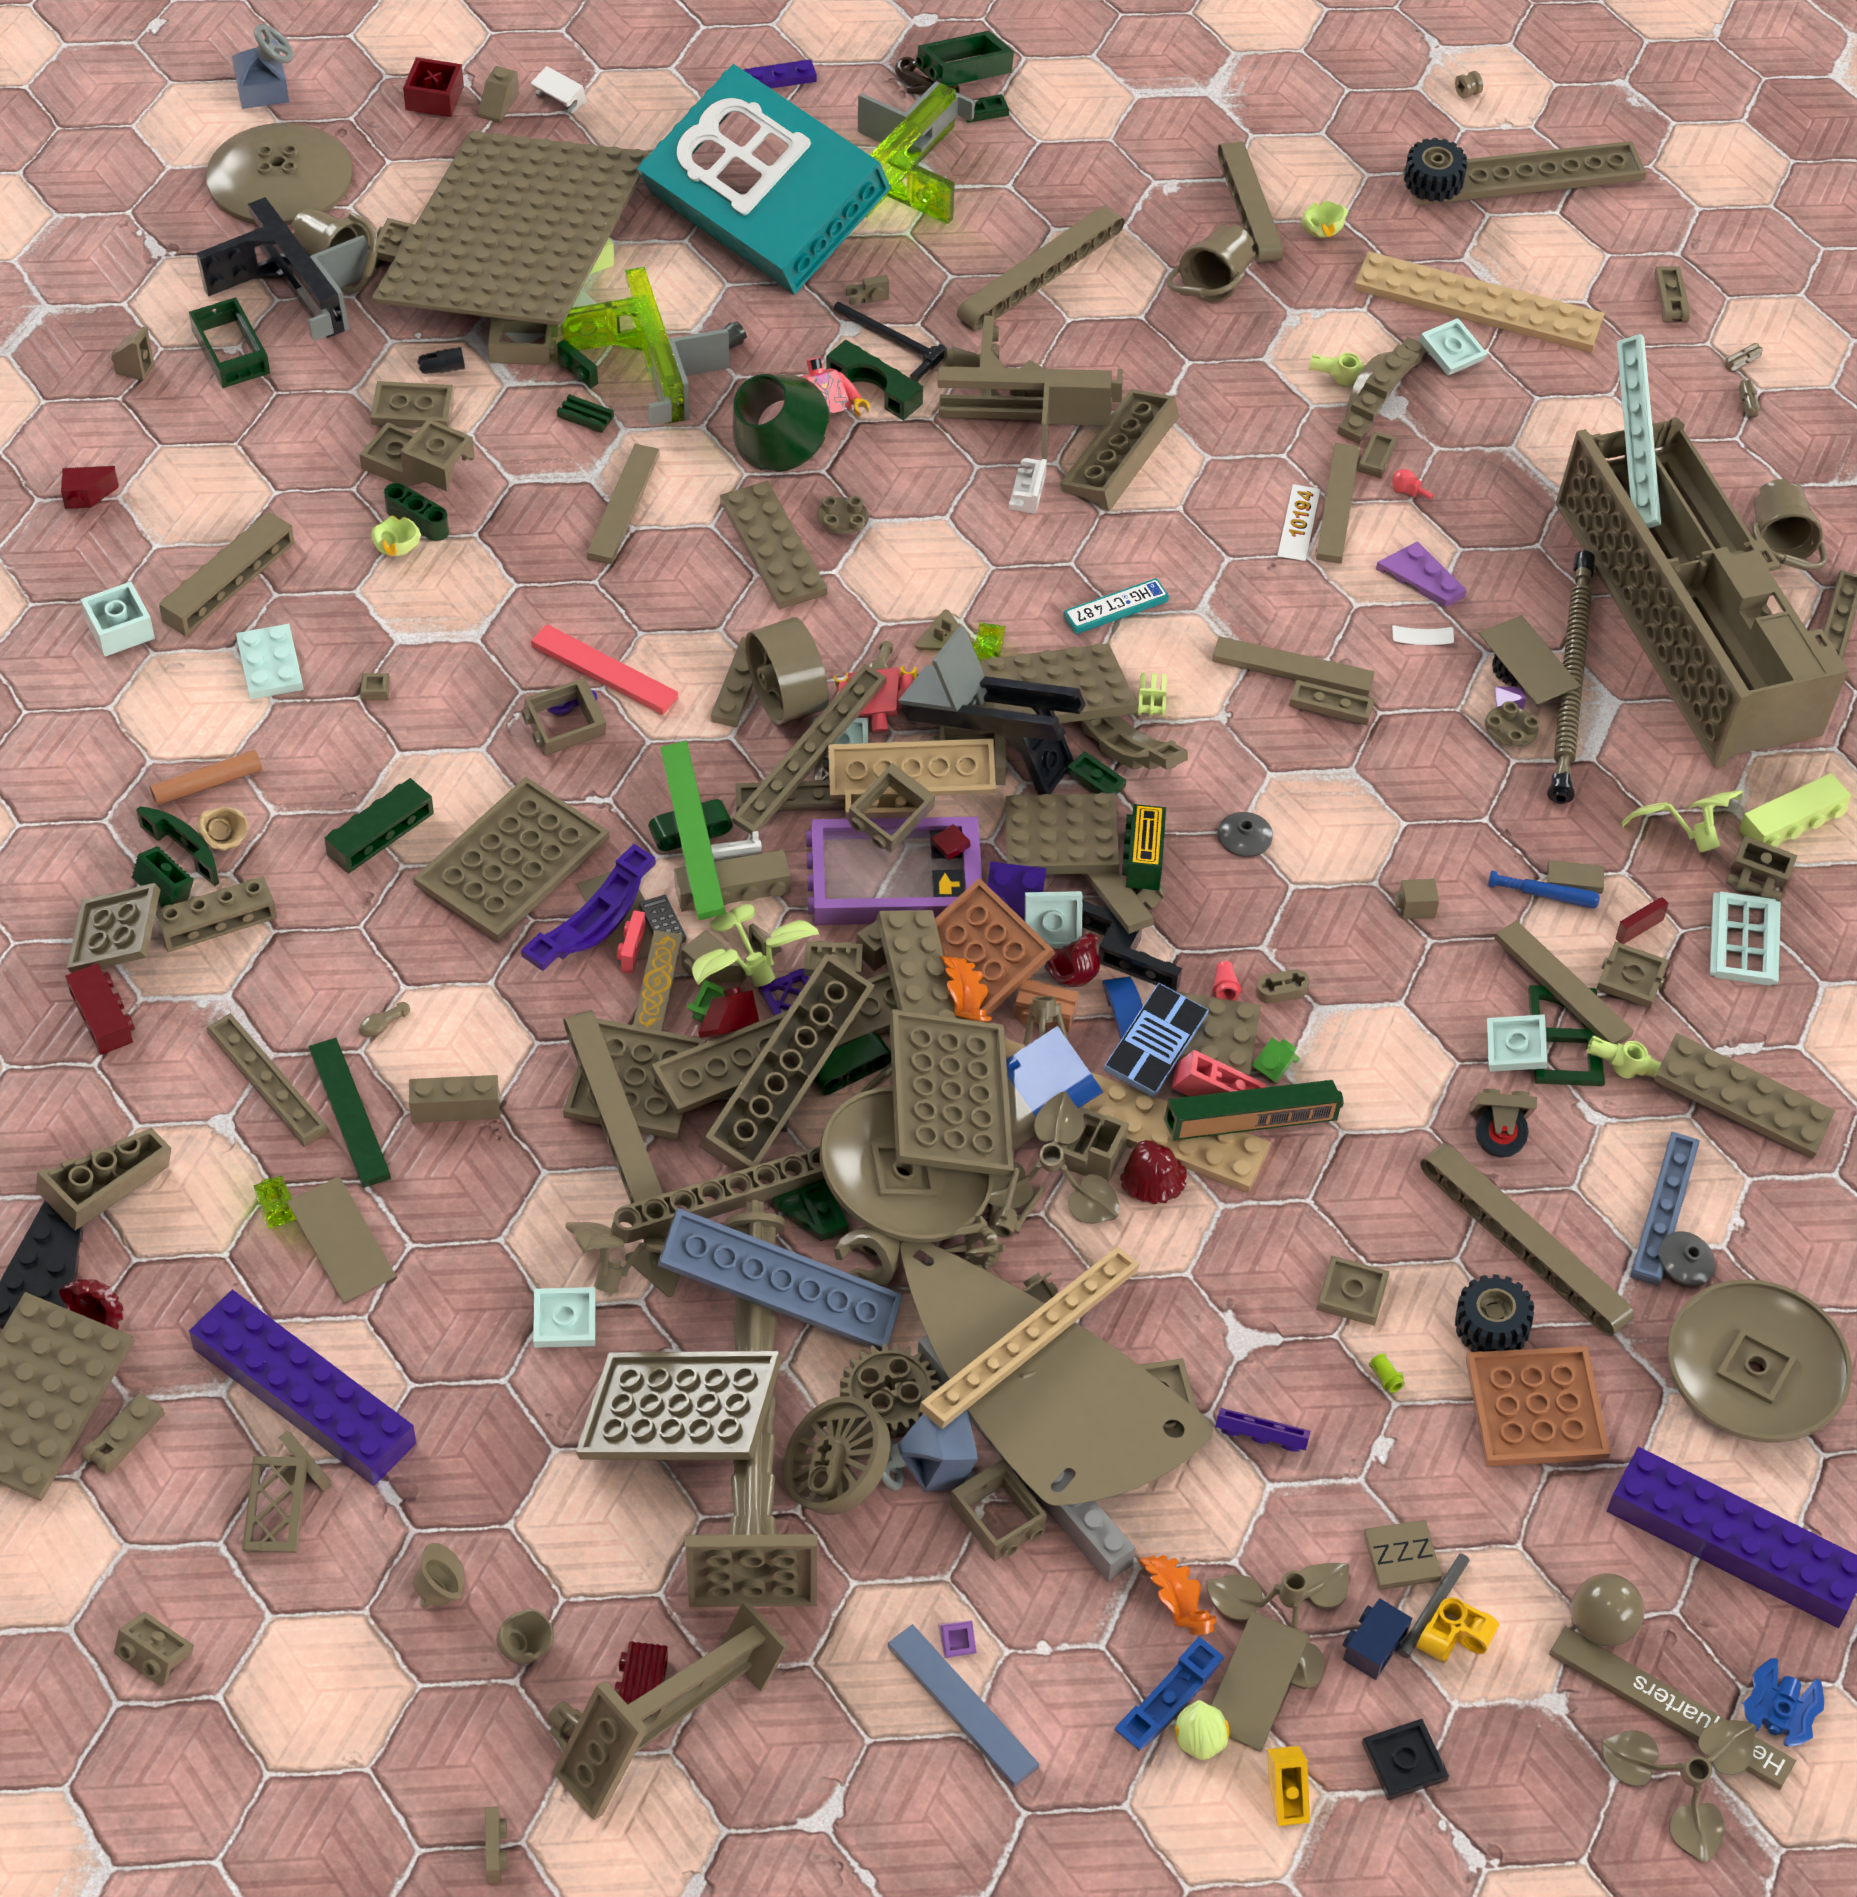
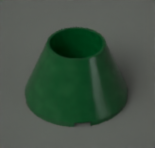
M759 374L747 379L737 390L733 405V440L740 455L752 466L760 470H774L775 472L794 469L808 461L819 450L826 438L824 434L827 423H830L829 406L823 393L811 381L795 375ZM778 401H784L781 411L774 419L758 425L759 419L766 408Z

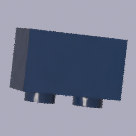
M1379 1598L1373 1608L1368 1605L1359 1619V1622L1362 1624L1358 1630L1351 1629L1342 1645L1346 1648L1343 1660L1374 1680H1377L1408 1634L1413 1618Z

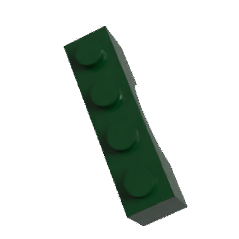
M844 340L826 355V369H835L843 373L851 383L868 382L880 387L885 393L884 409L903 421L923 404V386L848 340Z

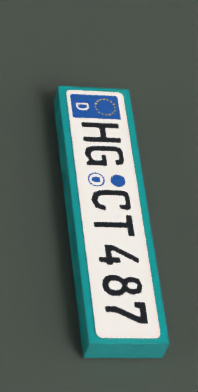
M1154 578L1064 610L1063 617L1076 635L1166 603L1169 600V595L1159 580Z

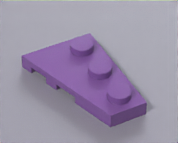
M1418 541L1377 562L1376 570L1382 573L1386 571L1396 576V581L1403 585L1406 582L1418 588V593L1443 607H1447L1466 596L1467 590Z

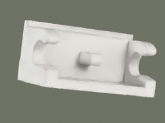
M548 66L530 83L531 88L537 89L535 92L537 95L545 93L562 102L564 106L569 107L568 112L574 113L582 104L587 102L582 85Z
M1024 458L1021 460V465L1030 466L1032 469L1018 468L1008 509L1036 514L1046 478L1047 460Z
M758 831L752 832L751 840L711 845L714 862L761 854L762 846L758 838Z

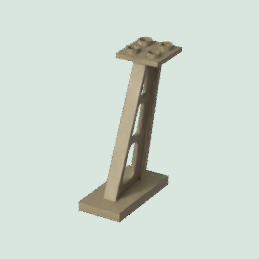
M748 1601L742 1602L718 1648L627 1705L607 1681L596 1685L553 1774L593 1820L602 1816L635 1753L743 1673L760 1691L766 1689L788 1645Z

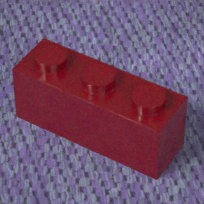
M96 963L65 975L69 992L99 1054L103 1055L133 1043L131 1031L135 1030L130 1015H124L122 1012L124 1005L119 993L113 994L111 990L114 988L109 973H103L99 964Z

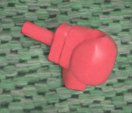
M1401 469L1393 475L1392 486L1396 493L1404 492L1414 498L1420 494L1432 500L1434 494L1421 488L1422 481L1418 480L1412 471Z

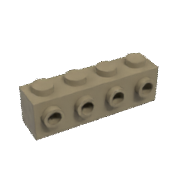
M264 876L234 886L221 888L202 896H195L183 902L164 906L156 910L155 917L163 942L169 953L276 919L277 914L273 897Z

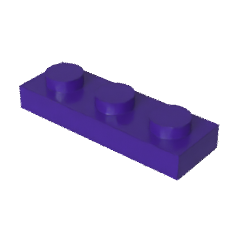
M811 59L743 69L770 89L817 82V74Z
M1220 1408L1215 1425L1224 1434L1230 1436L1244 1434L1251 1436L1253 1441L1262 1444H1269L1270 1441L1282 1444V1448L1293 1452H1298L1300 1449L1306 1450L1311 1432L1310 1430Z

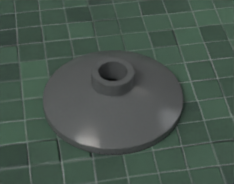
M1236 812L1228 815L1221 821L1218 828V839L1228 852L1241 857H1253L1264 853L1270 847L1273 831L1270 824L1263 817L1250 812Z
M1678 1231L1669 1234L1661 1242L1659 1247L1661 1266L1667 1275L1677 1283L1696 1287L1705 1284L1713 1276L1715 1271L1713 1252L1707 1243L1697 1235Z

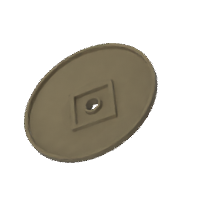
M272 123L244 130L225 141L214 152L208 163L206 181L214 202L229 215L248 223L257 224L249 214L248 204L266 197L285 224L291 225L296 216L307 208L312 210L319 209L326 213L336 206L347 193L351 185L353 173L351 159L347 150L332 135L307 125Z
M893 1087L871 1089L846 1100L832 1114L822 1134L820 1163L824 1178L832 1194L852 1217L864 1226L884 1236L916 1243L936 1242L956 1236L953 1235V1232L958 1227L974 1224L976 1222L975 1216H981L989 1202L993 1188V1175L896 1162ZM902 1167L910 1175L903 1176L898 1173L896 1168Z
M1744 1279L1726 1281L1710 1286L1693 1296L1681 1308L1668 1336V1366L1675 1386L1683 1399L1708 1423L1742 1439L1755 1442L1781 1443L1809 1436L1826 1426L1838 1414L1849 1393L1852 1380V1362L1847 1343L1841 1331L1830 1316L1812 1300L1795 1290L1776 1283ZM1749 1363H1759L1764 1371H1753L1749 1367Z

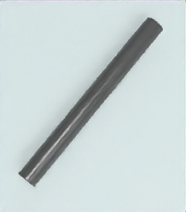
M1460 1553L1403 1641L1398 1649V1653L1402 1657H1410L1426 1625L1432 1620L1440 1603L1447 1598L1470 1561L1466 1555Z

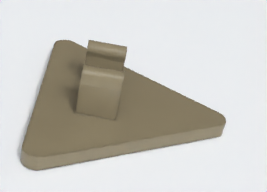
M943 610L916 642V649H942L956 629L960 627L949 610Z
M642 1250L632 1266L667 1297H672L680 1274L657 1266L661 1253ZM633 1252L626 1254V1261L629 1260Z

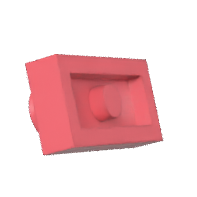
M634 910L631 921H626L623 932L625 941L619 944L617 950V960H621V972L633 974L646 929L645 912Z

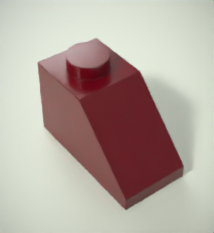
M115 466L62 468L61 494L65 509L91 508L119 487Z
M740 987L723 990L724 996L713 998L699 1029V1038L728 1033L759 1022L753 990L741 992Z

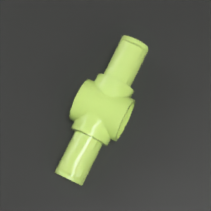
M1349 352L1342 353L1339 357L1335 356L1334 358L1312 353L1309 370L1329 373L1338 384L1351 386L1356 382L1365 365L1364 362H1360V358L1356 354Z
M1592 1036L1587 1047L1588 1054L1610 1061L1614 1071L1619 1076L1627 1079L1635 1077L1636 1074L1655 1078L1662 1063L1652 1059L1647 1049L1637 1041H1628L1625 1045L1620 1043L1613 1044Z

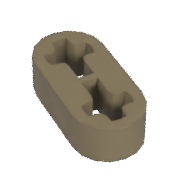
M1301 970L1267 974L1258 979L1256 996L1264 1003H1276L1301 998L1307 994L1310 980L1308 975ZM1292 981H1296V983L1301 986L1297 987L1295 983H1292ZM1265 986H1269V988H1270L1271 990H1274V991H1273V992H1269L1268 988H1264V987H1265Z

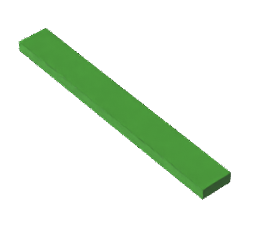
M686 740L660 747L698 920L726 914L688 742Z

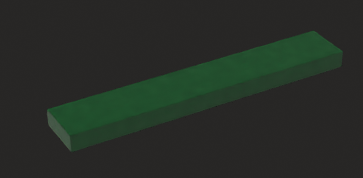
M337 1037L310 1045L311 1057L362 1188L391 1179L389 1169Z

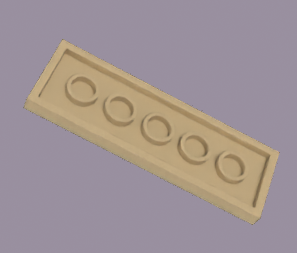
M993 739L828 745L830 800L845 799V790L868 789L892 763L935 796L996 794Z

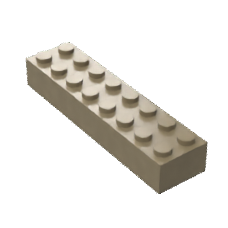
M826 953L698 1147L734 1171L759 1165L875 985Z

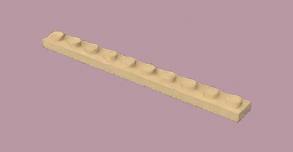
M1118 1246L1115 1247L923 1400L919 1411L943 1429L1138 1271L1140 1264Z

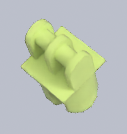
M1146 672L1141 673L1138 715L1149 713V716L1161 714V717H1165L1167 675L1162 674L1159 690L1156 689L1157 673H1151L1150 688L1146 689Z

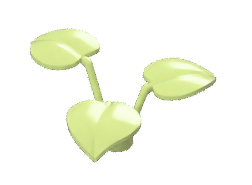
M1743 791L1722 792L1690 804L1688 806L1689 809L1696 806L1702 807L1704 822L1693 825L1694 831L1690 829L1675 808L1668 804V802L1646 805L1633 811L1623 820L1622 827L1634 817L1656 811H1670L1687 832L1689 839L1695 838L1699 852L1708 851L1721 846L1714 826L1713 808L1716 805L1728 807L1730 799L1740 801Z
M750 904L740 905L730 912L714 918L710 923V927L713 931L720 932L736 925L749 953V956L746 958L747 963H744L736 950L730 949L725 951L724 949H717L699 957L694 962L692 967L694 979L700 985L706 977L736 961L744 969L746 975L751 977L755 987L767 985L775 979L771 968L774 965L771 948L804 937L819 935V932L806 921H793L775 929L771 933L772 937L766 940V956H763L762 952L754 953L741 922L753 918L755 909Z

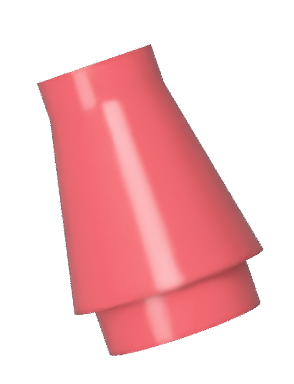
M1221 961L1216 965L1213 994L1216 998L1235 1001L1241 992L1240 984L1233 970V964L1229 961Z

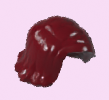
M1092 933L1079 937L1077 941L1071 942L1068 946H1063L1061 950H1057L1045 963L1044 968L1059 985L1070 988L1082 987L1096 977L1100 970V962L1095 948L1099 938Z
M1150 1140L1138 1142L1132 1150L1124 1167V1173L1120 1175L1121 1186L1131 1198H1137L1143 1203L1148 1202L1152 1205L1158 1202L1167 1203L1168 1200L1176 1199L1186 1187L1187 1170L1179 1160H1176L1170 1148Z
M78 1279L59 1289V1295L65 1303L66 1309L118 1330V1322L123 1320L122 1311L124 1309L122 1303L118 1301L119 1297L116 1293L112 1292L110 1286L98 1280Z

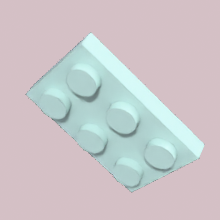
M289 624L236 633L250 700L304 690Z

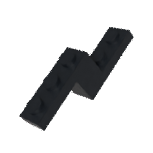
M1082 899V928L1104 936L1098 953L1101 965L1157 986L1160 983L1175 992L1177 991L1181 981V967L1152 957L1145 952L1136 951L1141 941L1142 929L1128 934L1109 909L1093 905Z

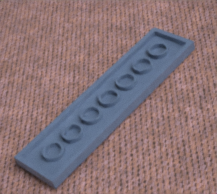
M680 1208L674 1213L657 1265L865 1346L871 1347L873 1345L878 1351H882L883 1343H886L887 1346L889 1344L903 1294Z

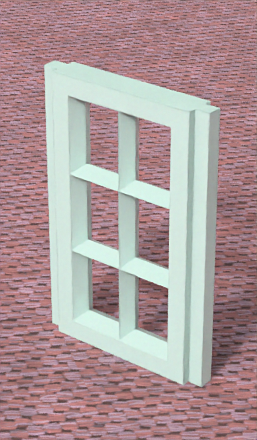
M1728 892L1713 893L1709 975L1720 979L1769 986L1778 984L1781 902L1776 901V899ZM1728 905L1744 907L1743 923L1728 921ZM1749 908L1764 910V926L1749 924ZM1727 928L1743 930L1742 946L1727 944ZM1748 931L1764 933L1763 949L1748 947ZM1726 951L1742 953L1741 969L1726 967ZM1748 954L1763 956V972L1747 970Z

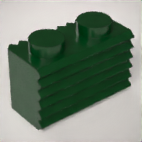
M157 846L138 854L133 876L131 877L140 886L155 883L161 889L158 903L162 908L188 900L194 881L190 874H186V871L182 870L183 868L179 867V864L171 860V857H168V854L164 853V850H160V847Z

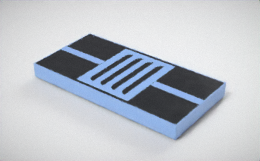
M1158 983L1106 1062L1103 1070L1154 1098L1206 1018L1209 1009Z

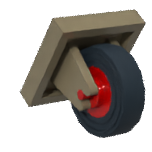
M1483 1089L1482 1093L1478 1092L1470 1102V1114L1481 1115L1475 1129L1476 1138L1481 1148L1489 1155L1499 1158L1511 1157L1518 1153L1527 1142L1529 1130L1525 1118H1529L1537 1109V1097L1529 1096V1092L1512 1091V1095L1500 1094L1498 1089Z

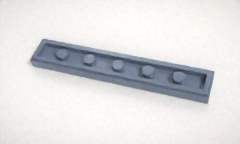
M1675 1132L1670 1134L1631 1271V1278L1657 1286L1660 1285L1664 1269L1659 1260V1247L1666 1236L1675 1232L1699 1146V1139Z
M913 1624L888 1642L889 1650L1013 1787L1017 1786L1039 1768L1038 1761Z

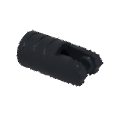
M461 347L437 350L433 353L418 356L417 363L420 365L419 370L422 374L444 373L465 369Z

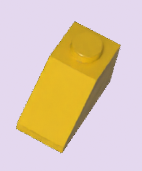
M1300 1746L1267 1749L1268 1780L1277 1825L1310 1823L1307 1759Z

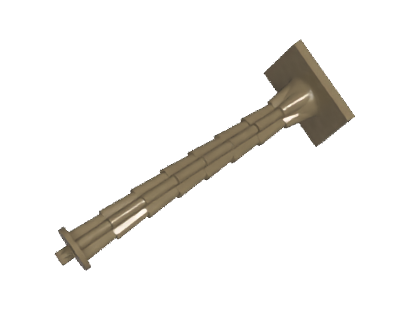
M752 1200V1202H746V1213H739L726 1218L725 1226L775 1245L776 1235L782 1233L785 1229V1220L776 1214L764 1213V1202ZM735 1296L737 1315L733 1318L735 1350L773 1351L776 1325L773 1310ZM773 1393L753 1460H733L734 1474L731 1476L734 1516L730 1519L728 1535H686L689 1607H740L742 1602L748 1601L752 1607L817 1606V1534H778L776 1521L772 1516L775 1476L772 1474L775 1435L772 1434L776 1402Z

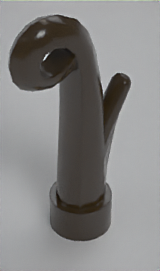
M900 58L895 65L897 76L915 86L907 88V93L924 94L934 82L928 77L913 73L916 68V61L913 58ZM959 85L940 88L939 97L942 100L949 101L956 92L959 93Z

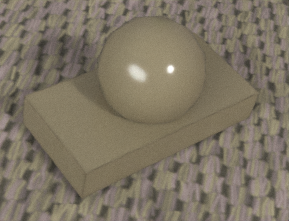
M286 1431L279 1437L293 1454L288 1457H306L308 1459L306 1479L309 1474L323 1492L332 1485V1481L290 1431ZM288 1468L281 1474L290 1485L294 1483L296 1468Z

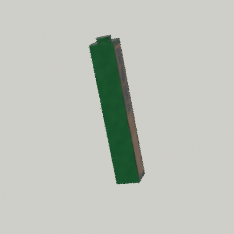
M1333 1080L1168 1099L1164 1121L1172 1140L1190 1139L1337 1121L1340 1108L1344 1104L1342 1092L1337 1090Z

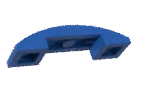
M1130 976L1102 980L1108 1006L1112 1007L1120 1039L1123 1038L1143 1007L1137 988Z
M1199 1636L1178 1658V1664L1139 1707L1137 1705L1134 1706L1115 1727L1114 1731L1138 1751L1142 1750L1190 1703L1218 1668L1224 1656Z

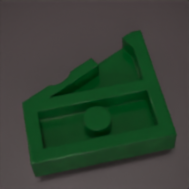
M825 1179L772 1198L774 1208L820 1241L849 1231V1225Z

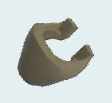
M868 1227L858 1228L840 1239L834 1248L836 1260H842L855 1248L862 1253L881 1260L878 1268L868 1271L857 1268L851 1270L848 1274L883 1286L889 1284L896 1274L901 1259L900 1246L903 1241L884 1236Z

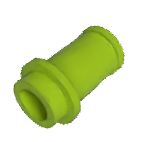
M1380 1353L1371 1359L1372 1362H1369V1366L1382 1381V1388L1385 1391L1395 1393L1404 1386V1375L1396 1371L1386 1354Z

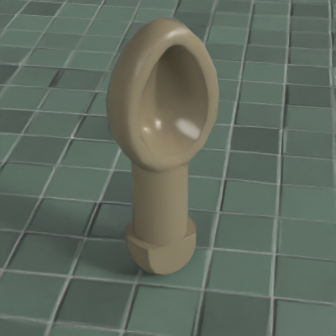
M890 641L881 643L877 659L873 660L869 667L874 670L888 668L886 662L889 654L893 651V644Z
M400 1002L396 1007L382 1014L376 1013L366 1017L360 1024V1035L373 1037L381 1034L387 1028L388 1023L401 1016L405 1017L410 1013L409 1004Z

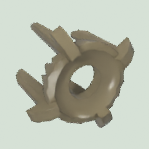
M975 1216V1224L958 1227L953 1232V1235L967 1234L964 1236L965 1244H955L956 1246L947 1247L943 1250L950 1253L965 1252V1256H967L965 1260L990 1272V1268L998 1261L1000 1252H1005V1244H1000L997 1235L988 1227L986 1220L982 1216ZM978 1240H981L985 1246L976 1249Z

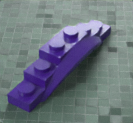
M633 844L616 860V866L589 901L571 918L546 934L539 932L521 949V956L544 971L558 957L563 960L570 953L589 949L605 940L626 917L636 898L641 878L656 865L655 857L636 844Z

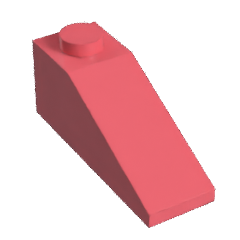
M1193 1050L1176 1063L1172 1082V1089L1189 1097L1266 1088L1265 1083L1196 1050Z

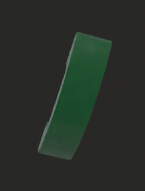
M142 806L136 809L142 829L157 841L168 835L193 855L196 872L214 886L219 884L213 854L198 832L181 819L161 810Z

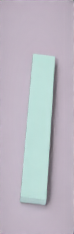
M1641 334L1617 341L1630 498L1647 527L1652 528L1661 525L1645 340Z

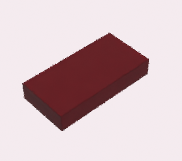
M1663 897L1658 898L1620 921L1615 939L1619 943L1625 944L1664 920L1669 903Z

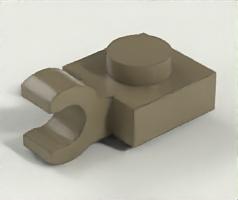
M887 275L864 278L861 285L847 286L846 296H849V304L857 305L863 299L865 304L888 300L889 279Z

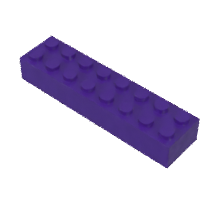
M233 1289L189 1330L195 1351L371 1485L375 1486L416 1444L413 1424Z
M1639 1446L1620 1479L1606 1512L1838 1629L1857 1593L1856 1554Z

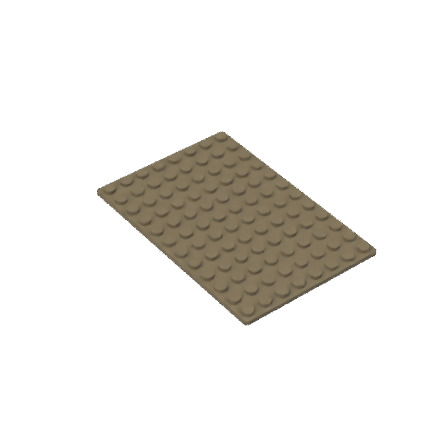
M481 131L470 132L374 292L373 301L381 304L562 325L641 178L637 168L642 160L650 155V152L640 149H622L615 146L605 147L595 144H578L571 141L561 142L550 139L528 138L526 136L490 134Z

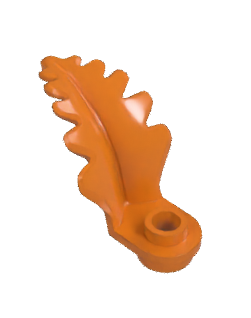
M940 956L948 967L945 968V971L951 980L947 982V990L955 1004V1016L988 1023V1021H991V1016L986 1015L987 1010L979 1009L988 994L987 986L979 983L983 977L982 972L972 971L975 964L967 963L965 958L958 959L957 957Z
M1153 1555L1139 1559V1564L1144 1566L1147 1572L1154 1575L1151 1576L1152 1582L1161 1588L1158 1591L1159 1600L1172 1613L1175 1626L1188 1627L1189 1634L1191 1635L1207 1634L1215 1630L1216 1616L1209 1615L1207 1610H1198L1201 1584L1196 1579H1188L1190 1573L1188 1566L1176 1568L1178 1560L1176 1558L1167 1560L1165 1555L1158 1558Z

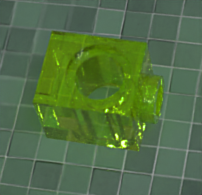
M282 1175L265 1179L261 1183L253 1185L257 1203L269 1229L296 1219L287 1203L292 1197Z

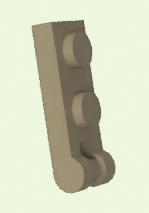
M1656 266L1654 275L1662 307L1663 322H1672V320L1689 322L1690 308L1680 266Z
M139 1392L96 1440L85 1446L81 1457L89 1463H96L98 1469L105 1474L111 1473L165 1414L163 1408ZM106 1448L111 1451L107 1454L103 1453Z

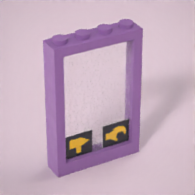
M978 817L924 818L892 853L888 852L885 848L880 849L875 846L871 838L863 831H856L850 825L848 819H812V831H806V847H812V852L807 853V869H813V875H807L808 892L813 891V897H808V914H814V925L872 924L877 920L876 916L879 911L933 910L934 918H936L978 878L982 880ZM908 818L869 819L892 836ZM954 824L970 840L971 847L948 861L932 844L931 838Z

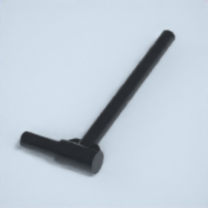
M836 302L834 305V311L922 355L923 363L910 375L912 380L918 382L929 370H933L944 359L946 347L942 344L928 348L841 302Z

